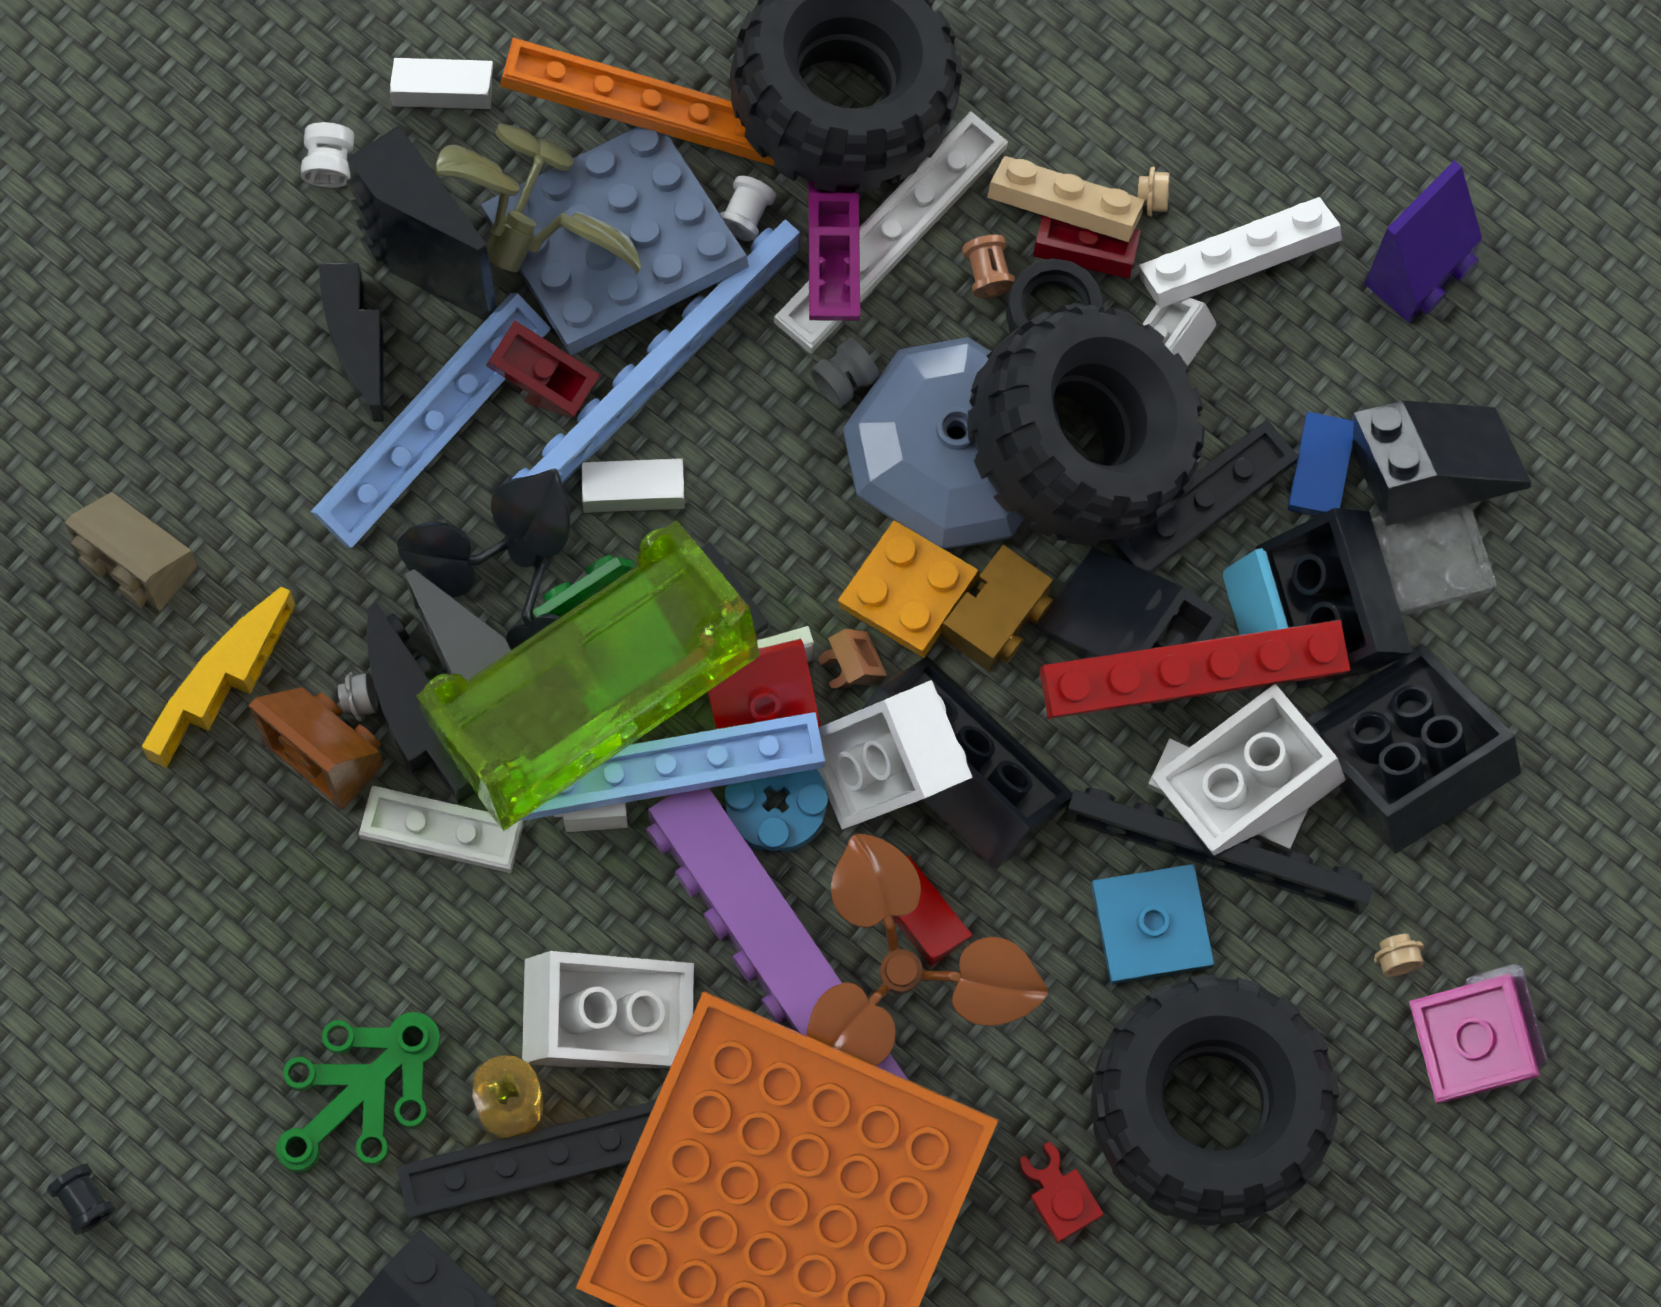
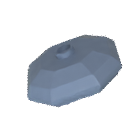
M969 337L899 349L843 427L857 498L944 550L1011 539L1024 520L1016 511L1006 512L994 499V495L997 494L995 488L988 478L981 479L973 461L978 451L976 443L968 440V411L973 408L969 402L972 394L970 391L976 373L988 361L987 355L991 351ZM1053 399V410L1058 425L1060 427L1055 401ZM957 426L962 428L966 435L960 440H954L948 436L947 431L951 427Z

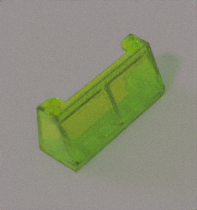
M677 520L664 529L653 530L644 537L640 543V551L637 555L638 565L506 655L468 680L461 674L438 675L425 686L422 692L416 695L426 721L503 831L760 656L749 606Z

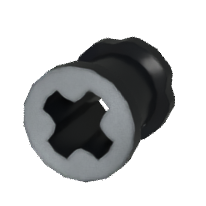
M87 1163L65 1172L47 1188L51 1197L59 1198L71 1217L73 1223L70 1228L75 1235L85 1233L98 1226L116 1210L111 1201L105 1202L90 1178L93 1171Z

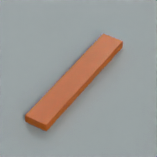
M514 37L512 39L500 87L644 129L655 130L658 133L774 166L775 161L770 156L762 158L745 138L746 127L741 125L740 118H735L730 100Z

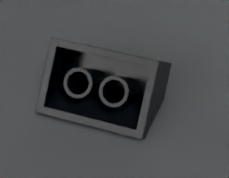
M1333 508L1256 546V549L1263 548V551H1266L1288 628L1341 620L1350 671L1340 675L1296 681L1298 688H1307L1373 672L1413 653L1370 511Z

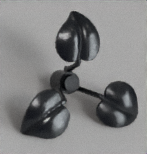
M556 468L531 476L514 478L498 487L491 499V511L496 525L505 534V537L479 554L470 555L471 543L469 537L464 531L451 524L427 522L414 526L403 533L397 542L398 553L409 571L416 570L450 597L461 596L474 585L476 575L472 565H480L504 550H508L509 557L515 564L521 567L534 566L535 571L522 611L524 624L512 627L507 633L506 641L512 653L521 649L532 672L533 678L531 679L543 686L560 690H577L586 685L587 653L584 642L576 628L569 621L557 615L541 614L535 619L533 617V609L545 570L550 566V562L546 557L558 554L565 547L570 534L567 498Z

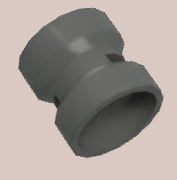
M848 338L836 348V355L831 359H821L810 368V374L816 386L838 408H842L853 399V392L860 386L868 387L880 377L879 370L873 359L852 338Z

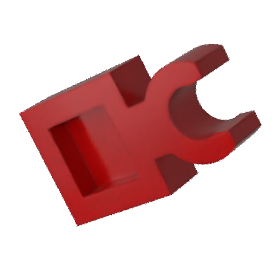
M1047 1142L1042 1147L1044 1154L1049 1160L1047 1168L1042 1170L1033 1168L1026 1156L1020 1158L1019 1168L1026 1179L1040 1185L1041 1190L1031 1195L1030 1200L1058 1244L1102 1218L1104 1213L1077 1169L1065 1176L1061 1174L1058 1169L1060 1166L1059 1152L1052 1143Z

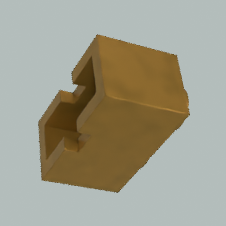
M1002 545L979 575V579L982 581L976 590L979 594L974 597L967 592L944 621L941 633L942 639L989 672L993 670L999 660L1005 664L1010 662L1024 641L1019 636L1020 632L1029 621L1037 625L1054 601L1048 596L1053 579L1005 545Z

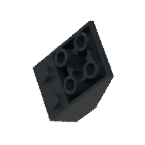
M1092 547L1036 629L1081 659L1212 640L1219 634L1226 614L1183 586ZM1173 700L1152 703L1151 705L1164 713Z

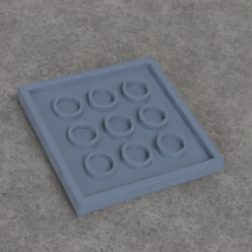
M636 127L573 158L574 163L569 171L553 168L539 175L523 212L525 216L536 223L533 230L536 236L561 213L573 216L575 212L589 215L623 232L635 245L640 258L641 269L637 275L634 269L621 258L607 249L571 232L564 226L557 229L543 242L538 253L531 250L528 251L519 269V273L570 356L749 267L747 255L669 136L658 133L655 130ZM525 182L519 185L520 190L517 195L509 196L506 216L509 211H514ZM500 195L481 204L483 214L491 228L495 222Z

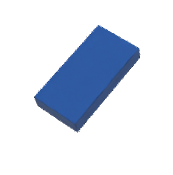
M1307 411L1287 510L1319 516L1333 508H1340L1353 443L1354 421Z

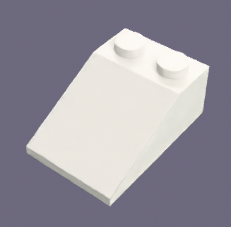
M932 680L819 727L825 767L818 768L817 770L825 781L828 798L842 830L922 800L972 778L966 763L965 752L955 737L946 715L945 704L937 694Z
M1276 684L1272 685L1151 776L1156 785L1213 855L1307 810L1346 780L1336 755Z
M549 951L525 959L522 1064L592 1068H670L693 1016L694 963Z

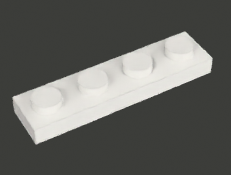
M1318 197L1138 265L1140 279L1161 309L1341 241V225L1321 198Z

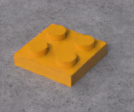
M893 520L838 599L839 608L924 658L942 633L944 621L963 596L971 591L979 579V570Z

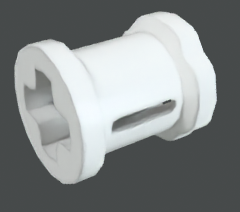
M738 176L733 183L735 192L725 212L719 214L735 238L751 241L757 238L759 234L757 228L759 220L766 206L774 203L776 193L768 185L755 178Z

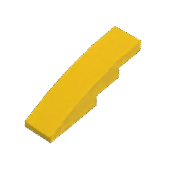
M283 587L277 589L243 616L201 658L170 698L141 746L148 760L167 768L190 723L209 731L231 687L251 694L296 606L290 590Z

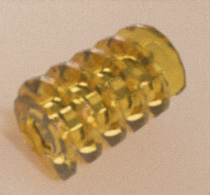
M500 1055L487 1060L478 1068L472 1080V1097L480 1120L486 1129L500 1138H509L529 1133L534 1129L543 1114L544 1099L536 1072L531 1066L516 1056ZM510 1091L517 1093L518 1097H510L507 1105L500 1104L499 1098L507 1099Z

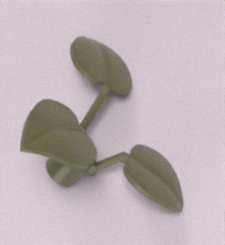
M498 124L495 133L502 142L518 152L533 157V165L514 211H509L507 216L509 196L517 195L520 190L519 184L514 179L502 173V169L496 163L462 146L448 145L440 151L434 168L436 176L459 177L500 192L495 222L490 230L492 235L487 243L489 261L494 265L507 271L518 272L528 251L531 250L538 253L543 242L557 229L564 226L571 232L615 254L629 264L638 275L641 269V262L633 242L617 228L580 212H575L573 216L561 213L536 236L533 231L536 223L525 216L523 212L543 162L561 171H569L574 163L572 156L559 145L549 140L535 137L521 128L508 124Z

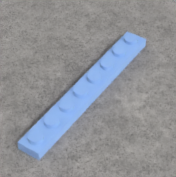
M786 219L775 230L770 227L765 229L755 239L750 248L752 252L747 256L749 267L717 282L718 286L706 298L702 295L696 297L682 314L683 320L671 332L665 329L653 339L647 348L649 354L636 367L633 364L627 365L612 383L614 388L601 401L595 398L582 409L577 417L579 423L566 436L563 433L557 434L542 451L543 458L531 470L524 468L512 479L531 476L556 468L562 484H564L582 466L583 462H586L799 251L800 232Z

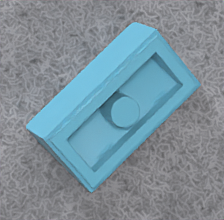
M1263 548L1254 550L1223 571L1222 577L1239 635L1288 628L1266 551H1263Z

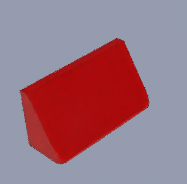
M907 855L906 857L913 864L919 876L921 886L920 900L913 912L904 916L892 917L929 966L933 967L971 938L972 934L911 857Z

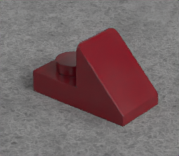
M515 320L486 364L488 368L528 392L524 402L571 418L575 416L600 376L599 373Z

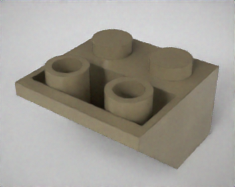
M113 492L75 512L65 521V525L73 539L70 546L81 555L78 561L98 578L102 579L106 573L120 584L117 588L118 591L139 608H142L147 603L160 612L198 566L192 550Z

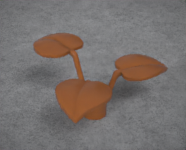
M855 834L850 838L845 852L833 873L831 881L832 902L840 916L855 926L872 927L883 919L889 954L883 959L879 968V979L882 985L869 999L859 986L849 982L835 985L824 992L816 1002L810 1015L807 1029L808 1037L877 1066L886 1059L895 1043L896 1030L892 1016L885 1009L876 1006L888 992L895 994L908 993L916 987L919 981L958 982L952 996V1004L955 1011L973 1024L995 1026L1015 1021L1029 1014L1047 997L1048 988L1026 953L1011 941L999 937L982 938L965 948L959 960L960 973L922 970V964L914 953L899 949L892 917L907 915L918 906L921 886L916 869L900 850L883 839L866 834Z

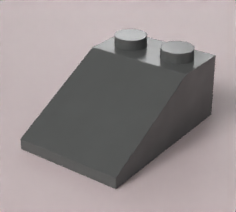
M413 569L405 573L415 610L475 736L531 712L529 694L536 692L531 680L533 678L532 672L521 649L512 653L506 639L416 570Z

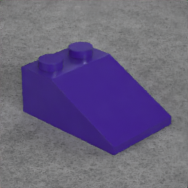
M1455 160L1386 229L1364 283L1408 323L1420 311L1426 315L1432 312L1446 295L1442 288L1453 277L1459 282L1462 281L1479 261L1475 253L1482 240V235L1462 166Z

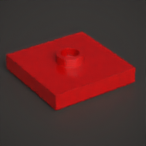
M801 638L701 663L715 730L816 712L818 727H821L806 652Z

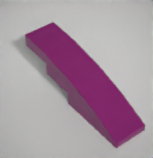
M808 180L809 320L860 321L859 193H853L851 187L837 186L833 193L813 189L814 182Z

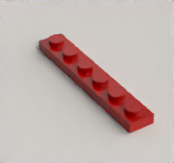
M1341 620L1053 663L1039 668L1048 719L1340 675L1350 671Z

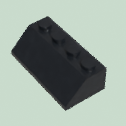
M926 656L880 685L862 709L932 680L937 694L945 704L946 715L955 737L965 752L966 763L972 778L923 800L934 810L936 816L943 823L954 828L971 845L973 851L980 858L988 861L998 869L1017 855L1071 801L1073 792Z

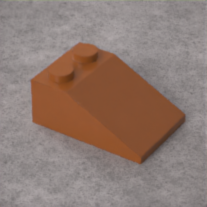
M303 687L256 697L248 705L265 745L342 810L347 807L384 766L381 754L377 750L381 746L379 740L360 724L352 729L339 718L343 713L342 710L322 692H319L314 697Z

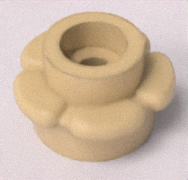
M1155 167L1150 168L1149 176H1139L1138 197L1145 199L1144 206H1147L1148 216H1152L1153 211L1167 212L1170 173L1155 172Z
M1409 934L1391 936L1380 942L1381 950L1375 954L1374 958L1375 963L1381 965L1383 974L1386 977L1407 974L1424 964L1420 953L1424 949V945L1420 941L1415 942L1411 940Z

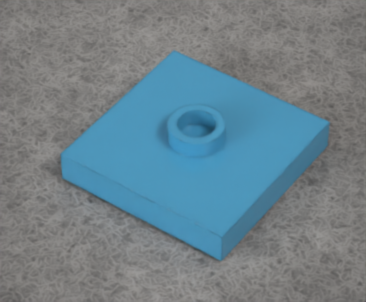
M1194 864L1092 881L1091 888L1110 985L1213 968L1214 961Z

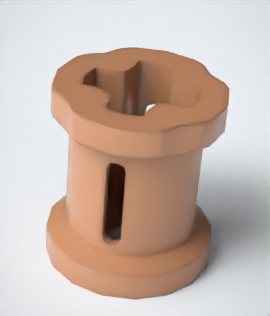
M1002 235L981 236L970 240L962 247L964 258L970 260L975 283L972 285V292L975 297L984 299L1001 296L1009 292L1015 282V276L1008 272L1003 252L1007 244L1005 237Z

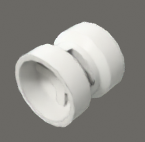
M320 122L308 125L305 128L304 146L308 149V154L302 160L301 179L319 187L336 188L347 185L346 181L351 176L347 155L353 150L354 132L348 127L335 123Z

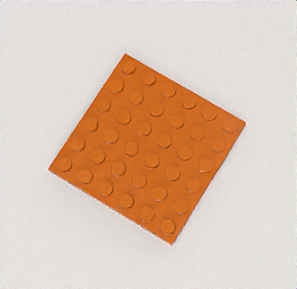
M703 992L576 1289L617 1307H919L999 1120L717 996Z

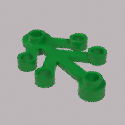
M410 1012L403 1014L395 1019L390 1028L351 1027L342 1020L332 1021L324 1027L322 1040L327 1050L333 1054H345L351 1048L385 1049L372 1064H312L310 1060L304 1057L292 1058L285 1064L283 1069L284 1080L295 1091H305L312 1086H347L304 1128H292L280 1136L276 1144V1154L281 1164L287 1170L294 1173H303L311 1170L320 1158L319 1144L362 1103L363 1131L356 1142V1153L359 1159L368 1166H377L383 1163L389 1154V1146L384 1138L386 1080L401 1066L403 1097L395 1105V1116L399 1124L407 1129H416L424 1124L428 1115L427 1107L423 1101L424 1063L433 1058L437 1053L440 1045V1033L436 1023L422 1013ZM336 1029H344L348 1032V1039L341 1046H334L329 1042L330 1034ZM417 1029L423 1033L422 1042L413 1047L406 1045L403 1041L406 1032ZM300 1065L309 1068L310 1073L307 1080L302 1083H296L291 1080L290 1075L293 1068ZM408 1103H416L421 1108L419 1117L412 1121L405 1120L401 1115L403 1107ZM297 1139L305 1141L307 1149L302 1156L295 1158L288 1155L287 1149L292 1141ZM369 1140H377L382 1144V1151L377 1157L368 1158L363 1155V1146Z

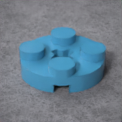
M817 769L728 784L725 789L726 813L748 846L760 851H764V849L769 851L781 850V853L797 850L809 843L823 825L828 797L825 781ZM771 789L775 792L785 791L788 794L785 799L788 809L781 813L779 809L773 808L768 812L763 807L767 801L765 793Z

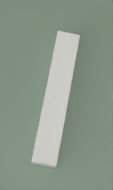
M969 112L947 135L931 158L926 157L918 166L917 171L909 175L860 226V302L1007 149L1008 141L973 112ZM809 281L774 316V323L810 354L842 322L809 320Z

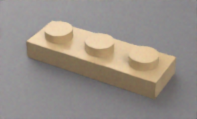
M1008 156L1003 157L994 174L987 198L1126 242H1129L1136 228L1145 199L1129 195L1121 189L1103 187L1084 181L1073 174H1062L1036 166L1028 160L1014 159Z

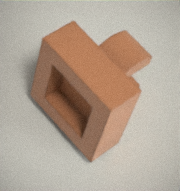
M841 630L828 638L833 649L825 651L818 659L821 665H832L838 661L841 666L842 672L840 676L829 682L831 688L846 689L853 684L872 686L888 677L868 631Z

